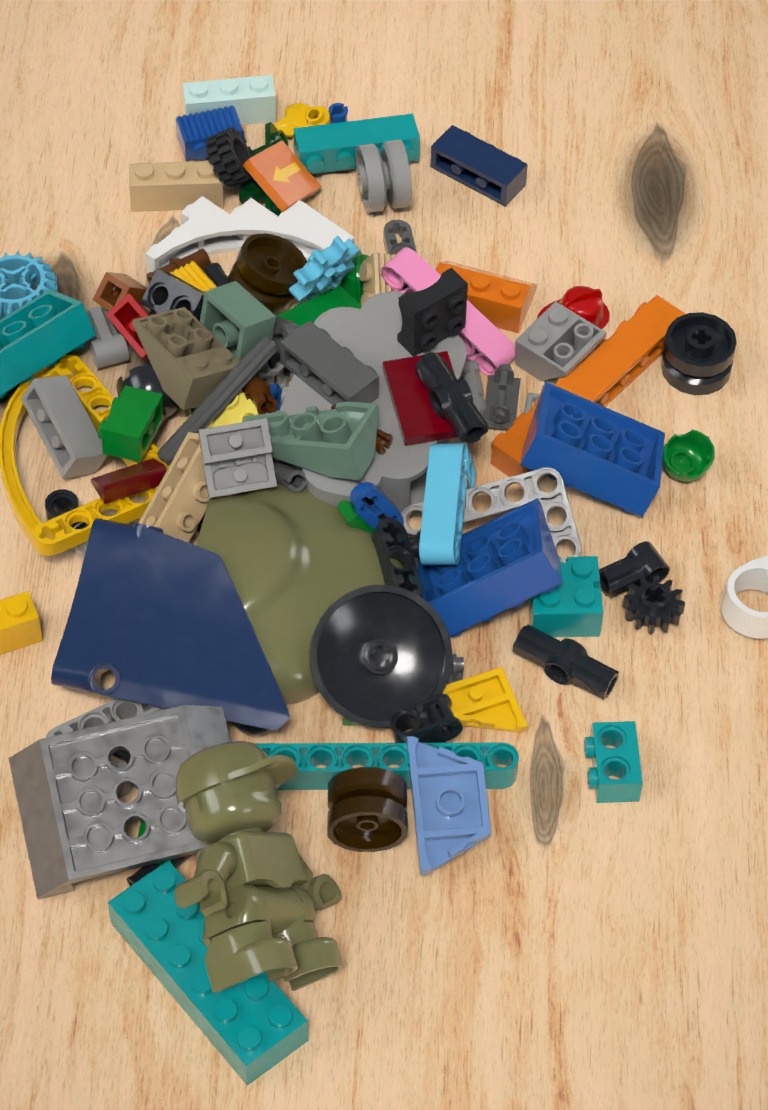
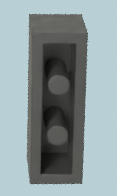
M311 321L306 322L280 341L281 364L331 405L347 401L372 403L379 398V376L371 366L364 365L354 357L347 347L339 345L326 330L319 329Z

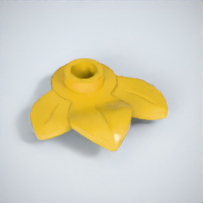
M304 103L292 104L284 108L286 117L277 121L275 127L278 130H282L286 137H293V128L329 124V112L323 106L310 107Z

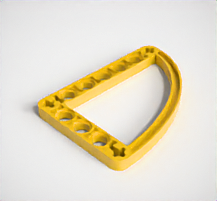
M66 354L62 356L57 364L43 368L35 373V376L30 381L21 383L9 400L0 426V470L7 500L13 515L27 539L39 554L45 556L57 555L88 541L92 524L96 518L124 524L141 518L158 488L155 487L106 504L99 498L43 523L36 516L26 498L15 465L17 433L22 419L27 412L21 397L32 380L35 378L67 375L75 390L82 386L93 388L87 392H80L78 390L76 392L97 430L101 421L109 416L114 399L86 364L75 355ZM98 405H105L109 407L104 411H96L93 409V407ZM151 442L141 462L154 458L163 463L168 470L169 466L162 462L157 455L159 449ZM121 458L127 464V466L140 463ZM136 496H143L147 498V500L143 503H134L131 501V499ZM106 509H114L118 511V513L113 516H105L101 514V512ZM76 522L88 524L84 529H74L71 527Z

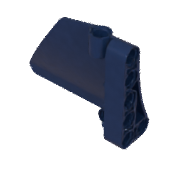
M96 518L91 527L75 596L51 674L52 685L168 709L181 705L223 707L226 721L274 731L279 730L290 719L289 710L223 559L214 552L166 535L161 528L139 523L129 525ZM111 670L115 675V683L111 688L105 690L101 686L100 678L105 671Z

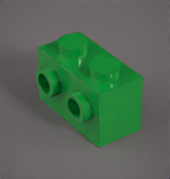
M125 385L119 398L115 397L113 399L107 419H103L99 425L98 438L102 439L103 454L141 462L164 419L163 394Z

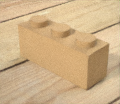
M209 161L129 164L131 212L184 210L187 205L193 204L202 196L219 208L224 209L223 182L219 181V175H215L213 171L214 166L213 164L210 165Z

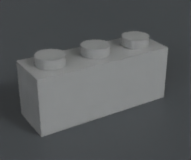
M67 375L33 379L21 400L61 477L69 478L95 474L108 455L103 454L102 440L98 438V433L92 420L82 405Z

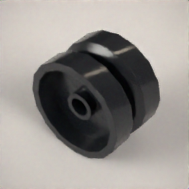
M704 312L688 313L677 317L668 326L661 360L662 374L669 385L680 392L694 396L709 395L719 391L729 381L737 345L734 330L723 319Z

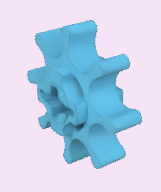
M336 236L329 247L322 251L315 249L308 257L309 260L306 265L293 273L298 282L291 286L289 291L300 303L305 298L310 300L327 290L333 291L341 284L344 275L356 268L351 260L361 250L350 238L343 242L339 236Z

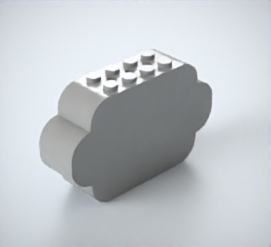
M379 293L366 300L361 309L353 307L333 308L322 313L314 322V325L319 329L326 330L339 345L347 347L354 357L364 365L371 366L379 376V398L373 401L372 404H378L379 407L377 428L393 436L389 449L383 446L386 449V453L382 455L375 450L374 459L361 480L331 478L275 458L277 462L303 471L305 473L303 479L307 483L305 488L316 498L336 507L343 500L350 502V493L355 486L363 482H371L397 506L402 515L405 508L410 505L424 502L430 445L449 443L450 440L449 438L405 446L382 366L383 361L413 357L397 341V334L402 328V316L398 301L399 297L405 293ZM455 335L437 343L431 350L423 351L416 355L448 351L454 374L459 379L466 363L467 350L463 340L458 335ZM291 372V383L283 387L280 400L282 406L276 412L285 411L289 416L305 413L306 407L317 406L319 411L330 410L333 405ZM366 496L362 499V501H366L370 506L374 504L372 498L369 499ZM421 511L412 513L410 517L417 515ZM384 513L379 515L380 518H388Z

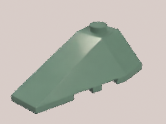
M347 401L336 403V409L319 411L317 406L306 407L305 413L288 416L285 411L246 416L242 422L267 418L273 458L331 478L361 480L375 456L379 407L378 404Z

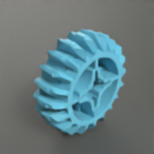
M17 251L15 255L11 256L5 252L4 256L0 258V319L49 289L58 292L57 277L50 264H45L42 257L34 259L31 252L21 256L20 252ZM37 285V289L33 290L32 288Z

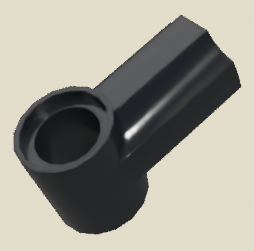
M641 542L634 546L625 558L599 569L601 591L606 597L610 596L613 598L628 591L629 584L639 586L641 576L647 579L648 583H651L653 577L658 575L660 583L669 574L670 567L651 542Z

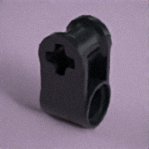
M436 694L424 701L395 711L389 722L394 742L407 743V737L413 736L418 738L420 743H440L451 740L459 735L463 725L460 719L456 718L451 709L452 701L449 695Z

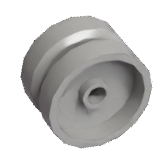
M402 140L384 142L381 147V154L375 144L357 146L355 159L356 173L365 211L367 213L383 211L387 200L395 209L411 206V173Z

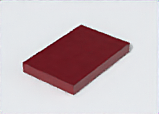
M448 351L435 353L441 354L454 373ZM423 355L383 361L382 366L405 446L458 437L446 417L440 418L435 413L430 402L429 392L415 372V363Z

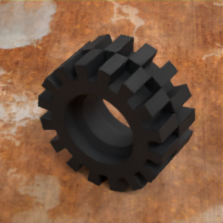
M234 127L227 128L208 137L206 147L208 148L206 153L211 158L209 163L210 165L213 164V171L215 175H219V181L224 182V186L234 188L253 179L243 167V164L253 157L250 153L252 150L250 146L247 147L245 137L241 138V132L236 131Z

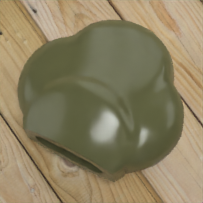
M277 483L276 487L241 492L230 497L209 499L197 546L214 552L223 559L266 655L285 703L288 705L305 701L319 693L310 672L309 647L315 626L323 613L337 599L355 589L371 585H385L370 532L352 528L347 524L336 506L316 498L306 488L299 492H294ZM389 558L395 567L404 569V565L400 560Z

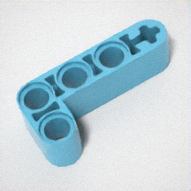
M466 443L430 445L419 543V555L422 565H457L459 563L466 489L475 487L476 477L474 461Z

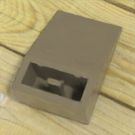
M185 307L133 320L132 324L163 391L182 410L200 406L240 362Z

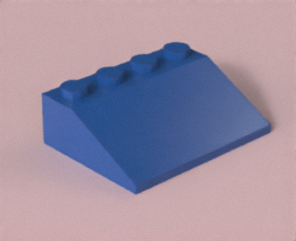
M545 381L525 439L520 465L526 467L529 471L548 467L555 469L562 476L566 487H573L587 493L596 500H604L618 506L624 512L634 513L643 517L660 488L665 433ZM545 475L549 478L557 480L556 477L553 475Z
M538 498L462 534L460 558L457 565H422L420 557H418V573L423 586L421 598L426 600L439 614L446 626L449 637L458 636L466 628L479 622H487L496 614L510 607H519L527 599L540 593H548L555 589L557 585L563 583L561 564Z

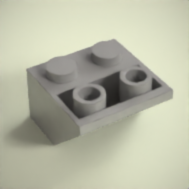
M555 301L515 340V365L540 381L566 377L606 337V332Z

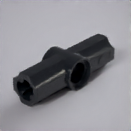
M430 352L423 355L415 363V372L429 392L430 402L435 413L440 418L446 417L462 442L472 444L479 441L488 432V424L473 403V396L468 383L462 377L456 378L441 354Z
M529 624L523 626L513 644L512 652L543 667L545 674L554 682L561 685H568L571 682L603 700L608 698L619 677V671L588 656L586 649L577 641L569 638L559 641Z

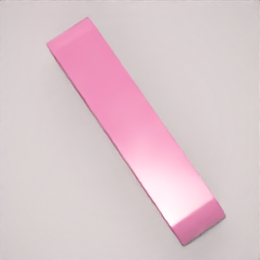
M408 247L402 248L381 268V276L395 292L400 293L426 289L441 277L421 256ZM467 300L466 325L457 335L465 343L467 350L466 358L469 361L475 360L479 364V370L486 376L495 375V370L500 365L509 364L515 358V346Z

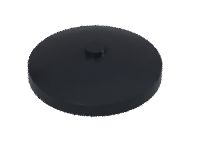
M371 585L355 589L343 595L323 613L311 637L309 666L317 691L333 711L348 721L361 726L389 728L390 718L395 711L424 701L433 695L443 693L452 667V647L443 620L426 600L401 587Z

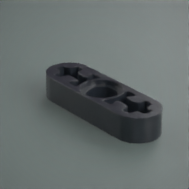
M384 518L379 521L371 535L385 585L396 587L402 586V588L421 597L423 586L406 529L399 521L392 518ZM389 558L400 560L404 565V569L395 567Z

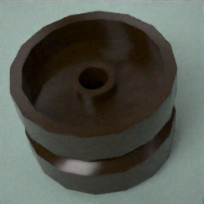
M268 233L254 234L246 238L237 260L228 275V283L237 281L273 314H280L289 309L295 298L289 291V288L298 282L293 273L298 269H302L306 265L307 260L301 250L292 242L280 236Z
M358 767L344 770L333 776L328 782L329 811L327 817V836L334 844L357 852H377L391 849L405 840L408 831L407 811L405 810L407 808V783L402 776L391 770L378 767Z

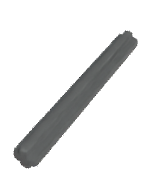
M266 336L262 337L158 450L157 455L162 462L170 466L187 433H199V429L207 428L277 351L276 344Z

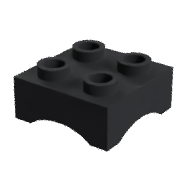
M453 268L443 272L438 281L430 287L416 292H407L399 297L398 305L402 316V328L397 334V341L413 357L423 351L431 350L437 343L450 336L457 335L465 328L468 283Z

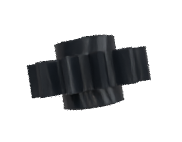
M658 575L653 577L651 583H648L647 579L641 576L639 586L629 584L627 595H624L622 607L626 608L625 619L632 620L636 618L635 629L638 630L643 625H647L649 634H653L657 626L667 633L669 622L673 625H678L685 607V602L681 600L682 589L672 591V580H667L664 584L659 583Z

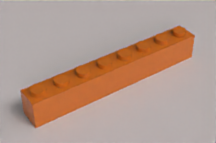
M656 295L648 303H642L636 310L635 315L628 321H622L611 337L608 339L604 338L589 357H585L568 376L560 377L555 386L606 407L663 354L668 326L677 317L683 316L685 313ZM538 399L526 414L521 413L513 422L512 427L505 433L500 432L491 443L490 464L508 477L530 472L526 467L521 466L520 462L523 446Z

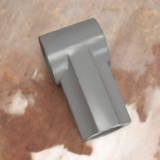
M100 306L91 308L87 312L96 336L89 340L91 353L97 369L129 361V352L124 336L121 333L118 334L114 324L105 315L109 311Z

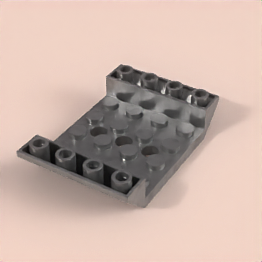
M181 705L39 739L8 758L37 899L74 891L73 883L196 854L199 850L209 846L194 838L185 812L181 811L178 807L176 777L180 765L193 754L210 746L231 742L223 707ZM118 750L127 751L131 755L129 763L123 767H115L110 763L112 754ZM125 785H133L138 789L137 797L131 802H122L118 799V792ZM133 820H141L146 824L145 832L138 838L129 837L125 833L127 824Z

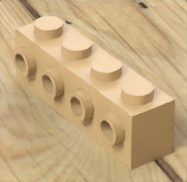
M187 433L138 522L139 524L161 528L164 534L187 543L196 533L198 524L207 509L209 499L214 498H208L199 433Z

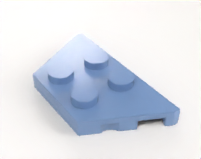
M410 736L407 737V750L420 876H424L490 838L491 827L483 762L469 757H459L453 751L442 747L436 749L420 743L418 738Z

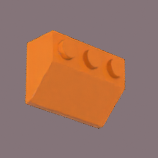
M450 261L438 263L436 271L440 275L446 270L453 268L468 283L467 300L494 326L515 333L520 332L537 290V284Z

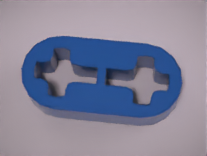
M363 482L355 486L351 491L350 502L355 511L373 529L376 528L381 520L379 515L382 513L403 525V516L397 506L375 484ZM366 496L369 499L372 498L374 504L370 506L366 501H362V499Z

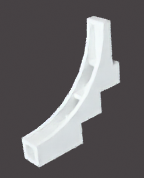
M202 196L193 204L187 205L181 212L182 225L176 227L161 242L151 246L145 255L148 274L157 268L159 269L170 264L171 259L176 257L181 259L202 248L207 252L208 256L240 251L246 238L254 234L268 233L292 242L302 251L308 261V257L315 249L322 251L329 247L336 236H339L343 242L350 238L354 244L355 237L301 200H298L290 208L277 216L250 198L241 206H237L229 215Z

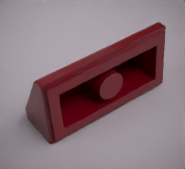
M152 458L91 478V483L103 503L106 504L158 487L167 472V468L163 463Z

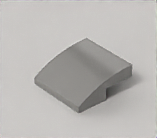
M267 418L198 430L208 498L277 486Z

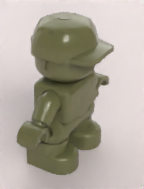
M246 741L226 742L207 747L187 758L179 767L176 777L178 807L181 811L185 812L194 838L209 846L199 850L195 856L196 871L194 877L180 883L176 887L174 894L175 903L179 908H186L200 901V911L204 914L203 942L208 949L204 960L213 993L221 992L267 972L269 982L283 978L284 982L289 981L291 990L296 991L344 968L336 941L330 937H318L314 925L315 911L337 904L341 898V892L336 882L329 875L321 874L313 878V873L298 853L292 835L281 832H267L278 822L282 813V804L277 798L276 789L283 782L293 778L298 772L294 759L284 755L268 757L256 744Z

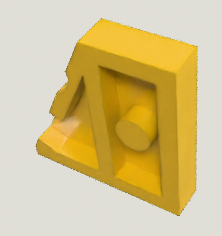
M502 667L447 684L442 693L449 695L451 698L453 714L456 718L460 719L463 726L518 733L527 730L528 725Z

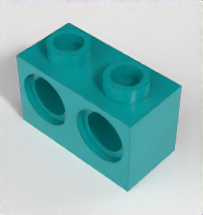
M635 721L593 722L590 737L584 738L585 758H591L592 767L588 768L587 773L588 788L595 789L596 803L639 802L643 780ZM605 745H612L616 748H608ZM608 776H616L620 779L615 780L609 778Z

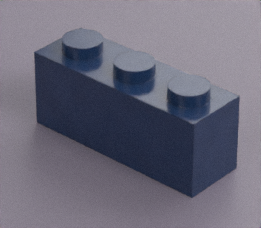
M451 125L431 146V168L504 207L526 186L527 163L454 125Z

